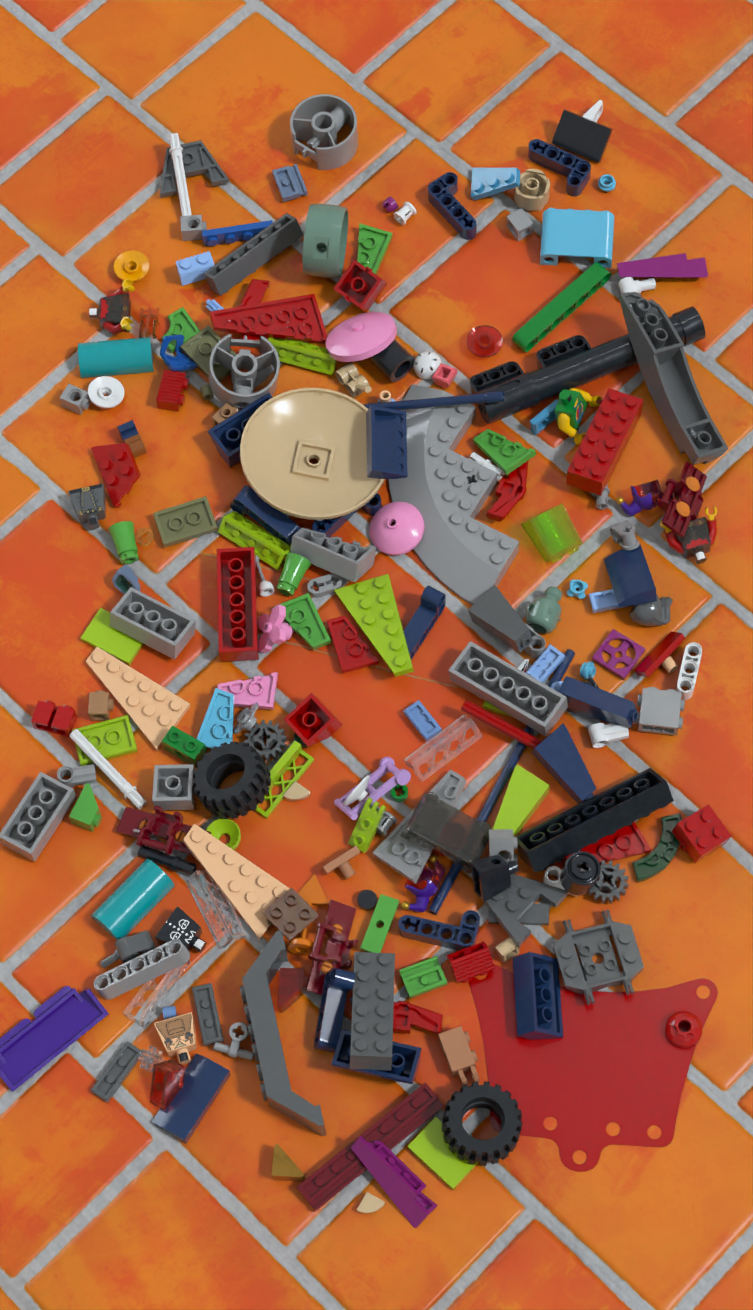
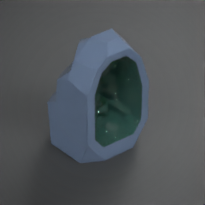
M127 565L122 566L112 578L114 586L123 594L130 587L138 591L141 589L138 577Z

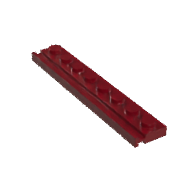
M425 1082L360 1136L369 1143H373L375 1140L381 1141L392 1150L440 1111L444 1104L441 1103ZM359 1137L297 1186L298 1191L315 1212L367 1170L351 1149Z

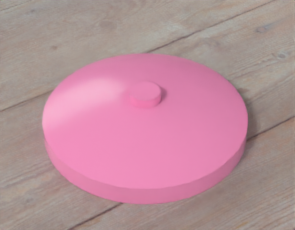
M368 312L359 314L343 321L329 333L326 339V348L329 355L337 361L354 362L364 360L380 353L392 343L397 334V326L394 319L386 313Z

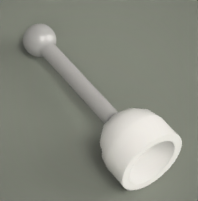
M256 556V566L262 581L259 584V593L262 597L272 595L275 590L273 584L265 580L259 563L260 559Z

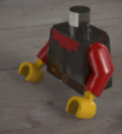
M127 278L123 281L122 287L110 295L101 298L100 308L89 309L90 319H99L101 328L113 335L121 332H130L132 329L130 324L133 321L131 320V300L128 291L133 292L135 290L134 286H132L134 282Z
M713 506V514L708 513V507L705 508V514L709 519L702 517L691 520L683 538L660 521V527L666 530L664 533L669 547L678 554H682L684 558L694 557L696 564L704 563L707 560L705 553L710 551V547L714 544L717 534V524L714 518L717 514V508Z

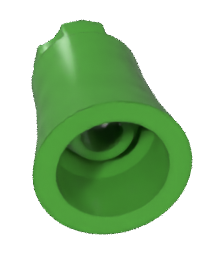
M123 521L110 526L108 531L115 544L121 564L128 565L138 561L134 523Z
M287 553L276 590L283 595L292 597L304 574L310 567L311 562L301 555Z

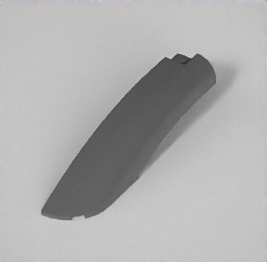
M620 293L619 299L634 353L648 390L679 451L681 453L686 452L692 465L701 462L707 464L723 455L728 450V447L711 419L696 387L684 352V343L666 312L659 304L652 299L649 301L642 298L641 294Z

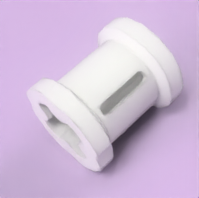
M406 201L403 207L398 212H394L393 215L398 223L405 225L406 221L412 215H415L417 211L411 203Z

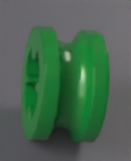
M397 784L390 790L391 798L395 802H404L408 798V788L406 785ZM402 789L404 795L396 796L395 790Z

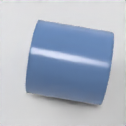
M176 1006L162 1007L164 1020L177 1016Z

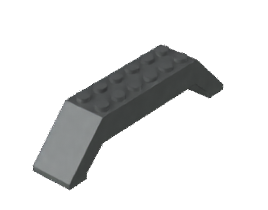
M282 930L276 931L242 978L243 986H240L243 1003L247 1004L244 1005L247 1022L251 1023L248 1025L252 1043L255 1042V1044H252L256 1062H260L256 1064L260 1081H264V1083L260 1084L264 1101L268 1100L271 1108L318 1135L325 1136L326 1130L320 1105L314 1106L294 1093L290 1086L269 988L271 981L283 962H288Z

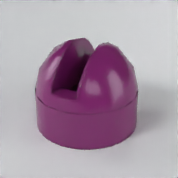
M391 196L386 198L382 204L383 208H386V212H392L398 208L396 201Z

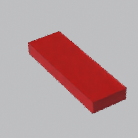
M671 631L634 670L638 676L649 677L685 640L684 635Z

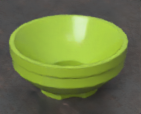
M220 818L213 821L206 829L218 840L223 835H229L231 838L230 842L225 845L233 850L238 847L241 841L240 828L233 820Z

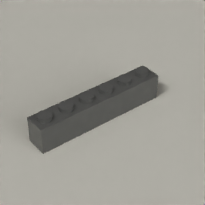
M286 213L204 272L211 290L221 296L233 286L242 282L248 275L254 273L259 267L268 263L277 254L283 252L292 243L297 242L303 236L297 219Z

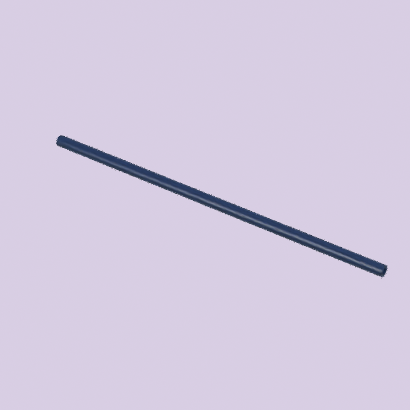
M566 650L564 660L559 664L548 684L550 688L554 682L562 680L575 656L573 650ZM527 725L524 729V732L533 735L535 731ZM517 742L471 828L464 848L458 853L428 909L430 913L438 914L526 748V745L521 742Z

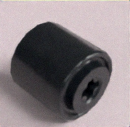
M394 339L387 348L372 356L371 361L392 382H397L409 373L415 359Z
M584 851L575 852L570 855L560 873V881L563 888L570 894L578 896L590 892L600 876L601 867L597 858L591 853ZM580 868L585 870L584 873L580 872Z

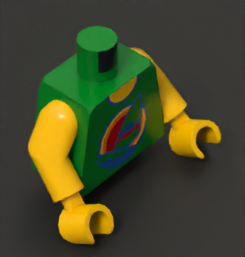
M578 388L562 390L555 408L559 430L571 438L574 437L575 444L580 445L586 433L578 434L577 431L587 407V401L591 407H598L600 405L597 404L596 400H602L603 398L599 395L590 396V393Z

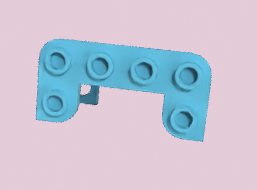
M555 208L545 210L542 218L540 265L558 266V256L592 257L594 258V263L598 262L604 268H611L614 214L610 211ZM546 257H551V258H553V259H552V260H546L545 258H546ZM600 260H605V261H607V262H606V263H601V262H599V261H600Z

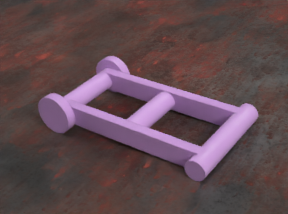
M384 757L379 763V768L369 775V783L365 790L370 794L352 809L348 805L343 806L344 801L357 787L355 786L340 799H335L334 805L352 820H356L369 797L373 799L371 803L373 804L397 784H407L411 778L410 772L406 769H398L391 757ZM387 772H391L394 775L378 789L371 786Z

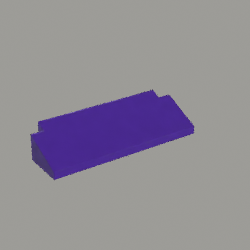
M64 986L34 1011L36 1018L33 1021L23 1019L0 1038V1078L13 1092L109 1013L89 988L78 993L75 988Z

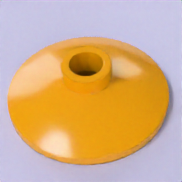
M139 251L123 252L114 262L115 274L123 281L127 278L133 282L141 280L149 271V260Z

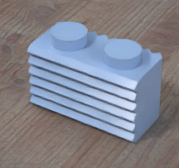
M209 251L176 261L177 272L182 286L206 279L204 272L214 266Z

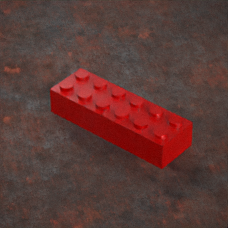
M610 388L608 389L567 470V485L602 496L642 414L643 399Z
M255 548L216 549L220 661L259 660Z

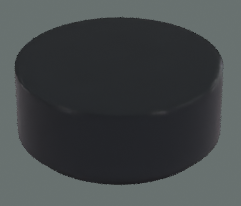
M371 890L361 891L357 897L358 906L365 911L374 909L377 905L376 894Z

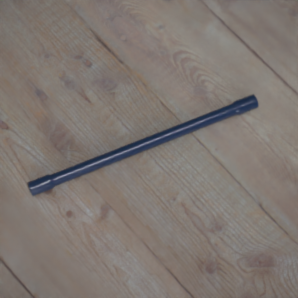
M494 391L482 394L363 405L368 409L372 405L395 410L504 402L505 396L504 391Z

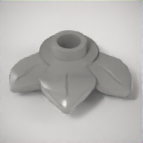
M257 702L250 709L246 707L237 716L238 723L233 729L234 734H238L244 729L249 731L257 721L254 714L259 706Z

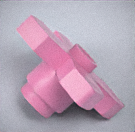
M278 604L272 609L271 615L263 614L259 617V628L263 631L259 640V652L267 653L272 649L274 643L280 645L285 640L287 641L291 638L292 627L288 623L283 622L286 616L285 606Z

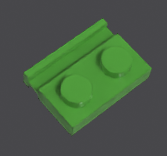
M437 956L399 970L410 999L448 985Z

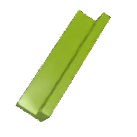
M272 337L267 339L275 347L279 361L329 375L335 373L337 360L329 355L327 348L298 340Z
M236 511L224 516L218 529V533L240 547H254L256 556L277 570L282 568L287 553L291 551L290 545Z
M297 741L291 744L270 770L271 785L268 786L269 796L265 795L264 801L270 800L271 806L266 812L259 808L258 805L256 806L257 809H255L257 813L266 819L283 800V795L295 781L297 782L314 762V758L303 751L301 744ZM299 755L308 760L302 766H295V760ZM294 771L295 776L292 780H283L285 772ZM282 785L283 791L281 794L272 796L271 789L274 786Z

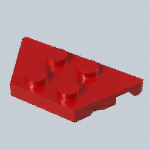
M126 443L94 446L91 450L114 507L119 508L121 506L120 501L125 493L129 494L133 484L141 476L130 446Z

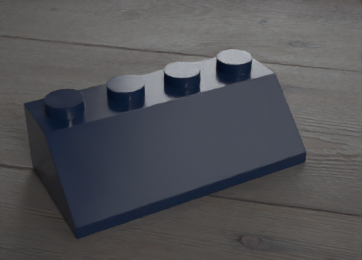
M270 393L208 430V434L219 454L230 468L241 461V437L248 420L261 405L273 398Z
M533 952L513 957L517 1036L531 1040L563 1038L557 959Z
M341 1030L331 1066L408 1084L414 1082L421 1060L422 1048L393 1042L391 1071L350 1069L351 1032Z

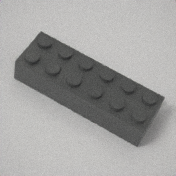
M354 952L355 982L352 997L350 1069L391 1071L395 953Z

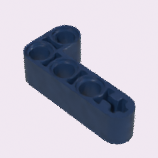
M534 139L529 142L528 158L536 164L567 177L566 192L573 197L579 196L590 180V163L542 140Z
M447 172L429 184L428 200L462 238L466 240L474 239L477 234L476 220L453 196L458 190V177L452 172Z
M245 485L230 504L233 511L238 512L242 516L246 513L272 535L288 545L292 543V536L301 529L281 511L266 503L249 486Z
M376 493L361 509L367 514L374 516L382 508L380 495ZM359 509L337 519L315 520L312 526L313 531L325 533L326 537L330 538Z
M429 585L421 595L420 606L404 629L411 660L446 605V594Z
M466 911L462 916L460 927L412 915H404L398 923L399 933L407 939L459 951L476 943L480 928V916L476 911ZM468 919H474L476 923L473 925H468L466 921ZM407 924H410V925H411V926L408 927V929H405V928H404V927L407 926ZM425 928H429L432 930V932L430 934H424L422 930ZM443 933H450L452 935L449 939H444L441 936ZM468 937L471 939V942L464 944L461 942V939Z
M333 968L326 973L314 1039L315 1049L335 1053L341 1033L347 992L353 988L355 972Z

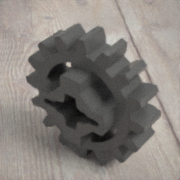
M262 720L261 725H258L256 722L254 724L255 728H251L249 733H245V739L247 740L244 743L255 748L260 756L266 759V762H269V757L276 760V754L282 755L281 748H286L284 742L287 740L284 730L279 729L278 723L273 726L272 720L268 724H265V721ZM264 736L267 739L266 746L264 744Z
M602 860L598 881L592 890L588 892L589 896L595 895V901L599 898L602 899V904L605 903V900L612 904L614 898L620 901V895L625 896L626 891L624 889H628L629 885L626 883L629 877L623 876L626 870H619L620 864L618 863L613 866L611 860L609 864H605V861ZM620 880V886L617 889L616 883Z

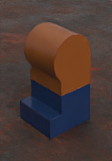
M133 420L117 426L122 441L130 446L134 458L147 453Z

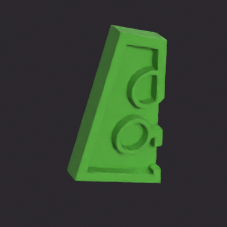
M359 223L357 262L365 267L368 266L373 270L374 274H377L392 240L393 233Z
M489 429L473 438L474 444L506 475L536 455V450L532 448L527 449L518 442H511L505 436Z
M309 593L279 604L286 607L284 621L313 650L331 643Z

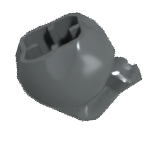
M656 594L657 601L636 604L629 615L639 625H666L670 622V606L673 599L668 596L659 599Z

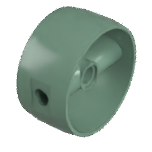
M329 204L310 205L303 242L302 264L304 274L326 278L341 277L347 245L348 208Z

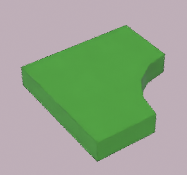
M183 307L168 315L170 328L164 336L183 335L184 344L200 332ZM172 340L168 344L167 348L171 353L175 352L176 340Z

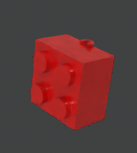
M354 259L333 289L345 297L346 301L352 302L367 313L387 283L374 274L371 268L363 266Z
M709 804L677 823L672 830V833L680 843L681 850L686 851L694 863L725 845L732 837Z

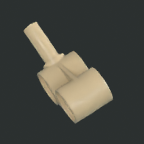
M349 362L335 372L338 381L345 386L353 398H356L363 392H371L367 379L362 374L359 375L353 363Z

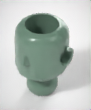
M552 586L545 590V597L535 599L526 610L528 613L526 617L527 624L535 632L541 634L551 633L554 628H557L556 625L561 620L560 615L562 611L558 601L562 598V592Z

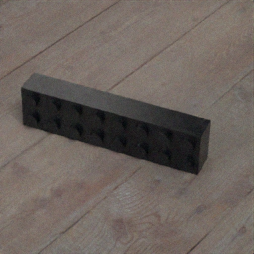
M648 768L516 836L518 854L535 873L542 871L547 866L562 861L568 855L579 852L582 848L597 843L599 839L612 835L617 830L633 824L634 821L649 816L655 810L666 807L674 801L668 783L652 768Z

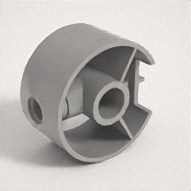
M330 94L314 95L300 102L292 112L290 128L295 155L299 150L302 152L304 159L308 156L315 160L318 170H331L341 167L355 155L358 148L357 117L353 107L346 100ZM346 123L350 126L352 132L343 142L337 144V132ZM299 141H308L307 145H309L313 149H316V152L311 150L304 144L300 143Z
M231 334L222 338L213 348L209 363V384L216 398L223 404L228 403L230 406H235L242 410L268 393L273 396L277 387L280 368L279 356L275 347L263 336H261L260 341L247 340L246 335L244 340L231 339ZM230 346L259 348V353L263 355L255 358L250 353L251 350L240 349L239 353L234 357L228 351H230ZM216 362L231 371L233 392L226 389L217 380L213 371ZM272 365L275 376L271 383L261 391L253 393L257 372ZM240 369H246V370H248L249 372H241V371H239V370H240Z

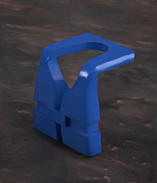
M183 335L163 337L160 356L173 372L193 370L197 367L194 361H191L189 357L181 352L180 346L183 345ZM172 340H176V357L165 353L169 342Z

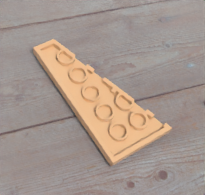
M96 647L86 660L89 668L101 680L110 694L114 696L118 704L151 742L155 750L158 751L162 746L163 738L172 725L174 727L177 726L191 707L190 703L99 647Z
M194 824L183 839L184 844L202 864L207 874L212 877L217 887L234 909L239 912L258 940H260L269 927L266 922L267 918L262 912L290 888Z

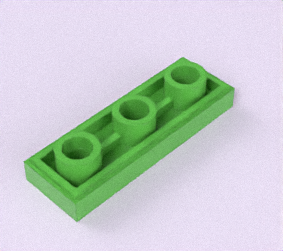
M380 894L362 942L361 951L381 953L400 903L398 899ZM382 924L383 927L378 928L377 925Z

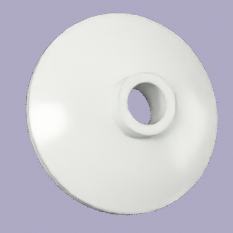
M98 377L90 383L88 397L98 407L112 408L122 402L124 387L120 381L113 377Z
M369 775L351 792L344 801L343 806L350 805L356 800L361 802L368 793L365 790L369 783Z

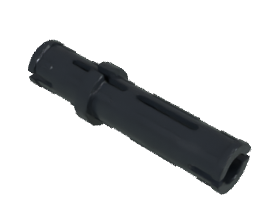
M145 845L140 846L138 851V857L167 866L175 872L180 871L193 876L197 868V864L185 861L180 856L167 855Z

